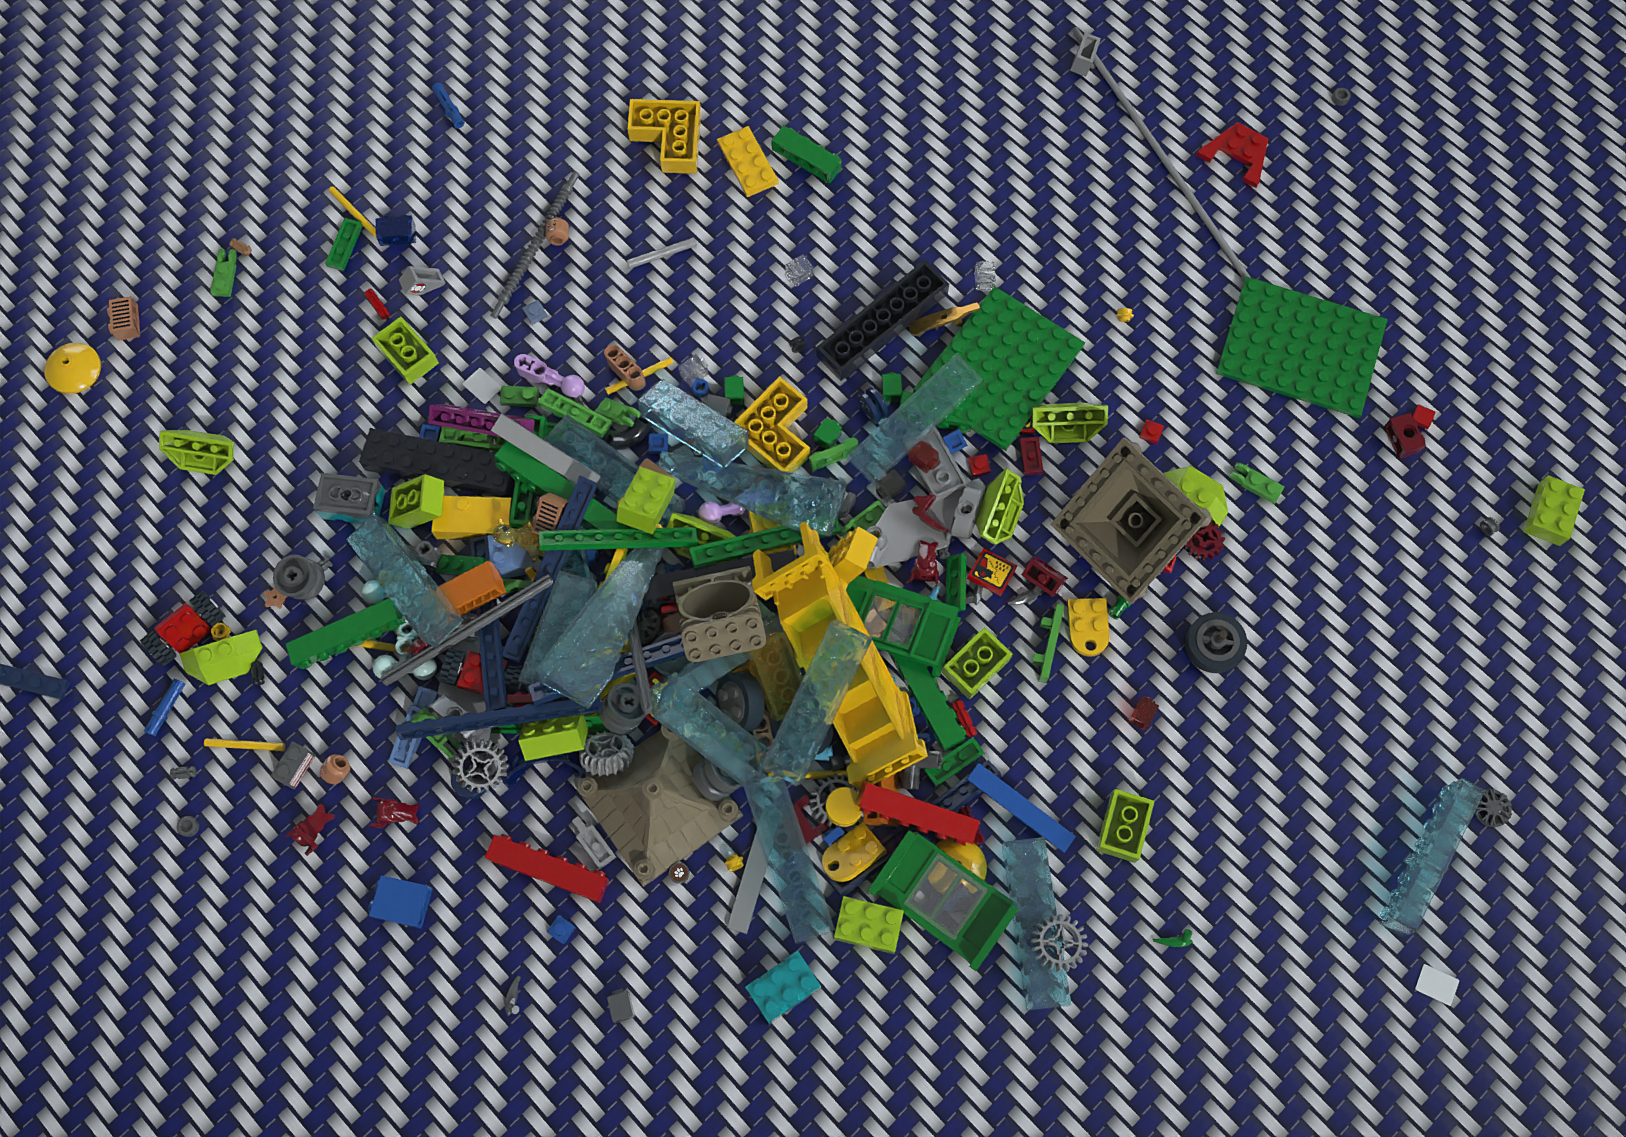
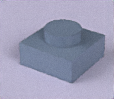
M539 300L522 308L532 325L548 317Z

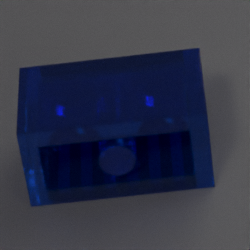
M412 215L375 218L376 238L380 246L416 243V224Z

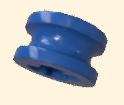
M697 379L693 382L692 389L694 395L699 398L708 395L709 384L706 380ZM697 386H700V387H703V386H704V390H703V391H702L701 389L698 390Z

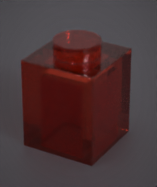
M921 439L909 451V461L927 474L939 464V452Z
M1141 696L1128 721L1146 730L1159 705L1155 704L1156 702L1153 699Z

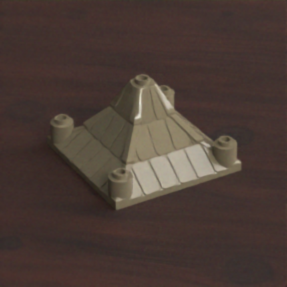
M1122 438L1050 525L1130 604H1133L1137 599L1143 598L1147 594V586L1167 566L1201 527L1209 525L1211 513L1206 508H1199L1142 454L1139 444L1130 442L1127 438Z
M675 719L665 721L662 724L661 730L633 748L632 762L629 763L628 768L623 769V772L617 771L616 775L612 773L608 777L606 774L600 777L598 774L591 778L585 777L579 781L576 787L643 887L670 869L673 864L680 862L743 817L737 804L729 795L722 800L714 801L705 797L698 790L693 778V769L703 758L689 738L684 737V731Z

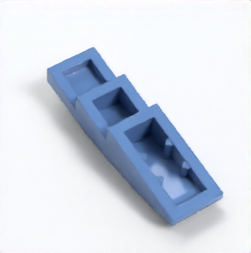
M419 686L414 703L409 707L405 722L410 721L423 707L428 710V706L438 699V691ZM397 735L389 763L408 769L422 738L400 741Z

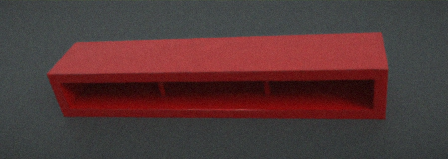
M862 781L855 805L860 807L859 811L868 814L874 811L879 813L878 817L890 821L892 817L898 819V824L907 827L913 824L917 826L916 830L925 833L931 830L936 832L935 836L947 839V836L954 838L953 842L964 846L966 842L973 844L980 823L975 818Z
M501 834L500 837L494 835L484 857L488 861L597 903L601 902L609 883V879L605 877L606 873L596 869L594 872L586 870V865L578 862L575 865L567 863L569 859L560 855L554 858L549 856V851L538 848V851L530 848V844L520 841L519 844L512 842L513 838L505 834Z

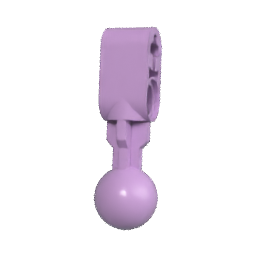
M520 354L514 360L517 372L521 377L538 384L559 386L563 394L568 398L578 397L584 392V381L577 375L563 377L559 375L558 371L547 367L544 362L526 354Z
M762 489L743 493L737 500L730 501L726 505L720 506L714 501H707L700 506L698 515L701 520L715 525L721 520L722 516L741 515L744 518H749V507L774 505L775 500L770 489Z

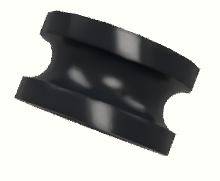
M798 336L789 342V346L792 347L793 353H799L807 347V343L804 342L803 336Z

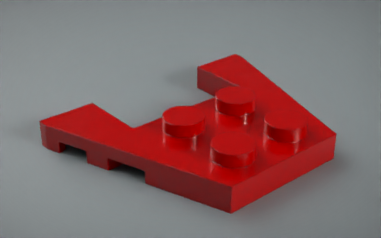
M1237 122L1202 147L1196 156L1210 163L1219 150L1250 167L1242 181L1257 188L1260 182L1268 138Z

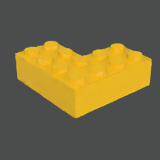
M630 99L628 117L629 140L662 142L660 157L662 173L697 174L701 126L700 101Z
M779 376L729 427L730 436L784 482L810 456V447L787 429L807 409V398Z
M857 527L854 531H849L844 539L841 538L837 545H833L827 553L845 590L848 583L866 570L878 540L876 536L860 527Z

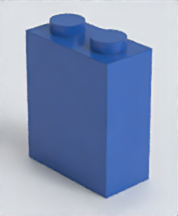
M381 875L380 880H377L374 891L376 894L374 900L369 904V916L421 929L433 888Z

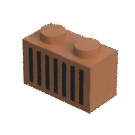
M130 296L109 300L107 313L110 317V324H108L110 333L118 341L140 337L138 304Z
M550 492L541 496L537 501V513L532 520V532L539 535V531H555L569 500Z

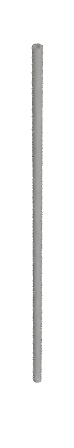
M1074 27L1072 32L1081 43L1083 34L1078 27ZM1096 54L1093 63L1243 280L1246 276L1250 277Z

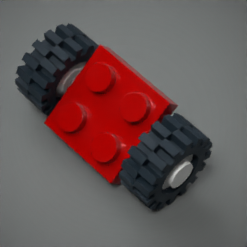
M203 590L189 600L197 612L187 603H184L154 628L156 632L152 630L140 640L144 648L162 666H166L177 657V654L171 649L170 645L180 654L188 651L211 632L212 628L202 618H205L210 625L214 626L226 617L218 605Z
M449 648L444 658L439 682L452 686L457 684L459 689L484 695L480 653L469 650L463 665L465 652ZM503 660L504 672H505V669H506V666H507V661H506V660ZM511 664L508 665L505 674L506 695H514L515 692L520 691L525 668Z

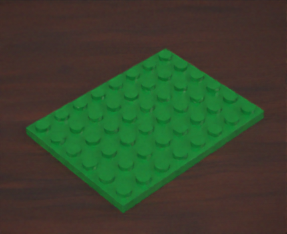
M1246 276L1216 374L1360 418L1388 319Z
M994 286L980 303V310L973 312L915 386L913 393L924 395L969 424L968 428L1004 451H1007L1032 417V408L1042 404L1083 349L1085 342Z

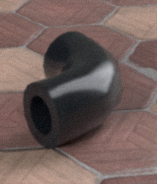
M635 417L632 427H628L623 431L609 430L605 435L604 445L607 449L624 450L633 447L645 438L653 424L644 417Z

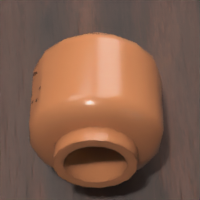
M555 217L546 223V239L551 244L562 245L568 240L569 225L565 220Z
M338 754L330 755L320 767L322 779L330 784L340 783L350 771L348 760Z

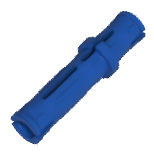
M435 83L432 86V90L445 109L446 116L451 119L455 128H461L465 122L459 114L458 107L453 104L442 84Z
M174 678L156 711L152 712L151 715L153 716L144 732L156 737L163 722L167 721L169 711L186 685L184 682Z

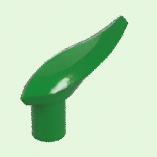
M1185 929L1182 937L1153 939V942L1170 947H1185L1193 943L1191 940L1192 931Z

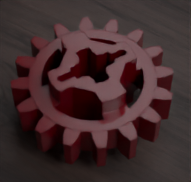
M1211 521L1206 527H1201L1200 529L1203 530L1197 531L1184 547V550H1190L1188 555L1190 556L1194 553L1196 560L1201 556L1203 561L1207 559V556L1211 560L1215 555L1218 556L1221 552L1220 550L1225 546L1222 544L1225 541V537H1221L1223 530H1217L1219 525L1212 526Z

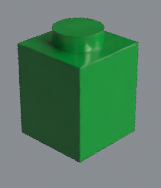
M894 372L882 374V399L884 402H901V374Z
M737 375L725 377V398L730 399L731 405H745L743 377Z
M826 417L814 433V442L826 450L829 449L842 435L841 425L837 421Z

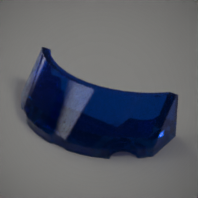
M521 750L508 761V768L504 769L507 775L503 776V784L506 787L517 786L518 778L526 775L525 766L530 764L553 761L564 763L565 770L573 771L576 778L586 777V770L580 763L579 751L525 761Z

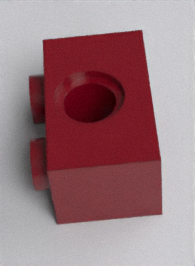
M1411 413L1391 418L1384 425L1399 459L1420 453L1426 446L1425 438L1420 433L1417 421L1412 417Z
M1037 556L1030 560L1021 574L1052 597L1059 593L1068 579Z

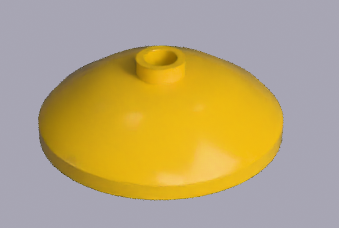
M68 343L57 348L48 357L44 368L45 378L48 384L58 392L65 394L79 393L89 388L97 380L101 371V360L92 347L83 343Z
M949 837L936 844L941 850L985 880L987 873L986 859L981 849L975 843L970 844L966 842L964 846L953 842L954 838ZM938 862L929 875L928 880L937 892L944 895L957 874L941 862ZM964 879L957 886L959 887L963 883L972 894L978 890Z

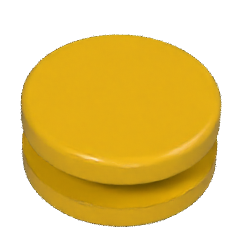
M840 787L829 794L826 800L825 811L828 819L833 824L840 827H848L860 819L862 811H859L860 807L855 805L858 792L852 788Z

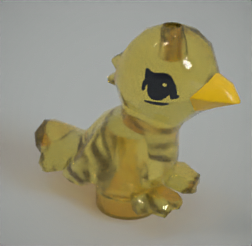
M501 519L498 521V525L493 531V538L497 543L513 547L512 542H514L518 547L528 551L532 562H536L541 554L540 549L537 547L539 535L532 532L533 525L531 521H527L526 524L524 523L521 528L517 529L506 525Z

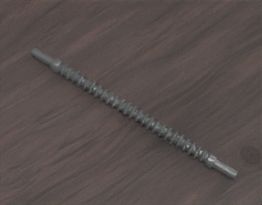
M573 171L568 182L562 186L559 195L556 197L557 199L554 200L552 207L549 209L550 211L547 212L545 219L542 221L543 224H540L541 228H538V232L535 233L536 236H533L534 240H531V244L528 245L529 248L526 249V252L523 254L524 256L521 257L520 265H517V269H514L515 273L511 274L512 277L507 282L508 286H504L503 294L499 295L498 303L493 309L491 317L497 319L504 305L508 304L509 297H512L511 293L515 292L516 285H519V281L522 280L521 277L524 276L523 272H526L525 268L529 267L528 264H531V260L534 259L533 256L536 255L535 252H538V248L541 247L540 244L545 239L546 223L560 214L561 207H564V203L567 202L566 199L569 198L568 195H571L572 187L580 175L578 172Z

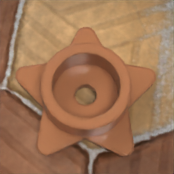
M275 587L272 591H264V595L267 597L265 606L270 607L273 605L281 609L285 598L288 596L281 594Z

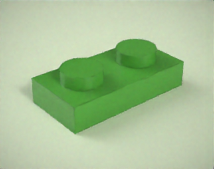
M502 386L500 404L501 406L538 407L540 390L538 387Z

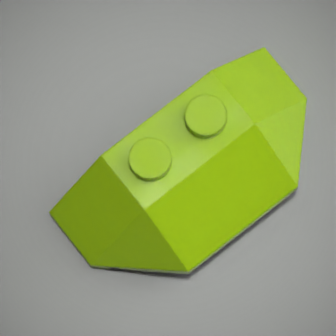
M1063 403L1046 404L1032 408V426L1049 443L1088 442L1102 428L1108 425V405Z
M161 430L159 432V450L165 453L179 469L217 475L233 461L234 442L225 436L191 430Z
M1192 466L1163 473L1199 508L1209 510L1213 526L1221 525L1228 514L1222 484Z
M1004 469L987 487L975 522L980 536L994 545L1012 537L1024 505L1023 491L1020 484L1022 483L1021 477L1009 469Z
M674 512L667 525V528L696 527L697 546L736 537L731 532L699 518ZM674 547L677 554L691 559L688 552L691 547ZM736 558V559L727 560V561H723V562H728V561L737 560V558Z
M253 630L182 652L179 655L186 673L207 685H211L248 673L252 667L251 663L255 662L263 647L257 630Z

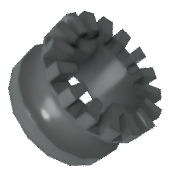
M1488 517L1480 522L1481 530L1488 536H1492L1494 532L1500 530L1499 524H1496L1498 522H1495L1493 517Z

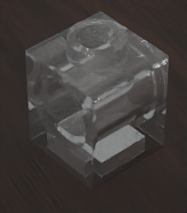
M804 254L785 265V277L795 287L813 277V266Z
M976 262V290H991L996 282L994 262Z
M695 354L679 366L680 376L692 388L695 380L703 379L708 375V364L703 358L700 359Z

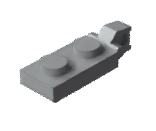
M579 816L572 820L578 829L574 832L576 838L600 870L616 858L615 854L590 822L584 824Z

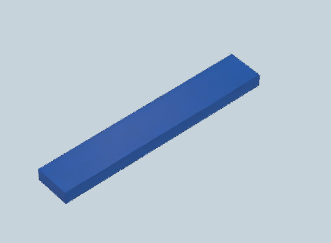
M977 763L967 777V781L1062 853L1066 852L1075 839V835L980 763Z

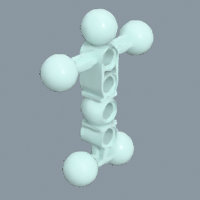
M409 563L404 567L402 579L405 584L402 587H385L382 582L377 580L368 581L362 587V597L370 604H377L385 598H401L400 606L406 622L396 629L398 640L396 650L400 654L399 662L389 655H381L374 660L372 665L373 672L380 679L382 675L416 655L413 652H403V648L411 645L420 636L421 625L419 624V619L422 614L423 594L435 589L434 587H419L425 582L427 577L425 567L419 563ZM416 590L413 596H409L410 591ZM410 608H414V612L412 614H407V611ZM413 627L411 632L405 633L406 628ZM432 658L409 673H413L418 679L428 680L436 673V662Z

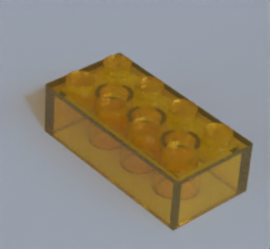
M778 629L766 634V643L762 648L746 651L755 678L761 686L764 701L772 719L779 721L797 713L800 707L806 709L813 706L786 631Z

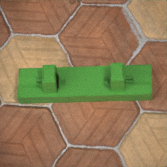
M549 388L538 401V406L552 412L555 416L562 417L584 428L586 432L593 433L601 438L604 437L612 426V420Z
M444 426L439 438V442L494 451V453H497L507 442V440L499 436Z
M1056 605L1052 619L1046 617L1041 619L1040 627L1048 629L1049 636L1044 655L1035 653L1032 659V664L1041 666L1038 682L1046 683L1049 679L1064 605Z

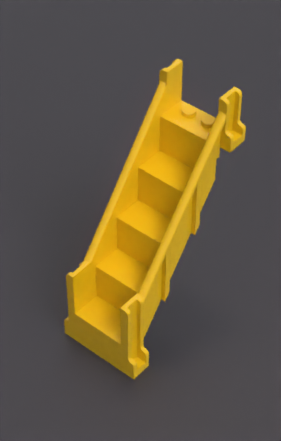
M803 522L799 524L805 551L803 556L774 572L771 559L759 549L753 553L756 576L752 579L753 591L764 600L772 596L774 597V603L778 608L779 620L793 646L795 660L800 668L804 667L823 703L824 714L829 725L834 724L849 753L851 761L850 765L847 766L849 784L860 790L862 781L876 784L928 757L925 742L922 739L918 740L908 694L905 691H900L899 687L895 684L830 562L827 552L822 547L818 532L811 530L809 525Z

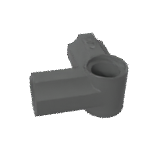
M422 541L416 547L404 545L401 549L400 560L405 563H419L425 569L437 570L442 551L433 547L429 541Z
M927 751L928 757L901 770L900 788L918 790L920 768L941 769L943 762L942 752Z

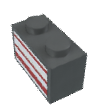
M292 741L270 777L295 790L316 755Z

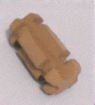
M236 238L229 242L232 249L235 248L236 251L245 254V256H249L252 252L250 246H246L247 244L239 240L236 241Z

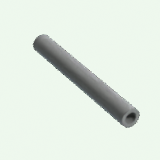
M693 237L626 261L629 269L695 247L697 244Z

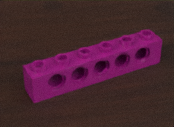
M436 404L429 407V424L499 436L491 431L501 414L448 404ZM505 415L534 433L533 419Z

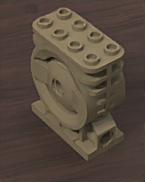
M750 566L673 582L680 616L681 638L685 655L689 661L701 662L756 650L765 645L766 635L757 596L753 591V578Z

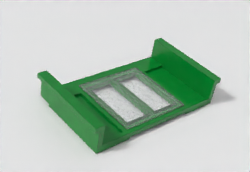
M857 576L848 583L846 592L876 648L933 667L932 676L940 677L961 620L960 617H957L959 608L933 600L931 597L861 576Z
M910 830L868 889V892L873 896L878 894L897 909L903 910L905 915L970 962L969 967L975 972L1019 910L1016 908L1018 904L985 882L919 832H912Z

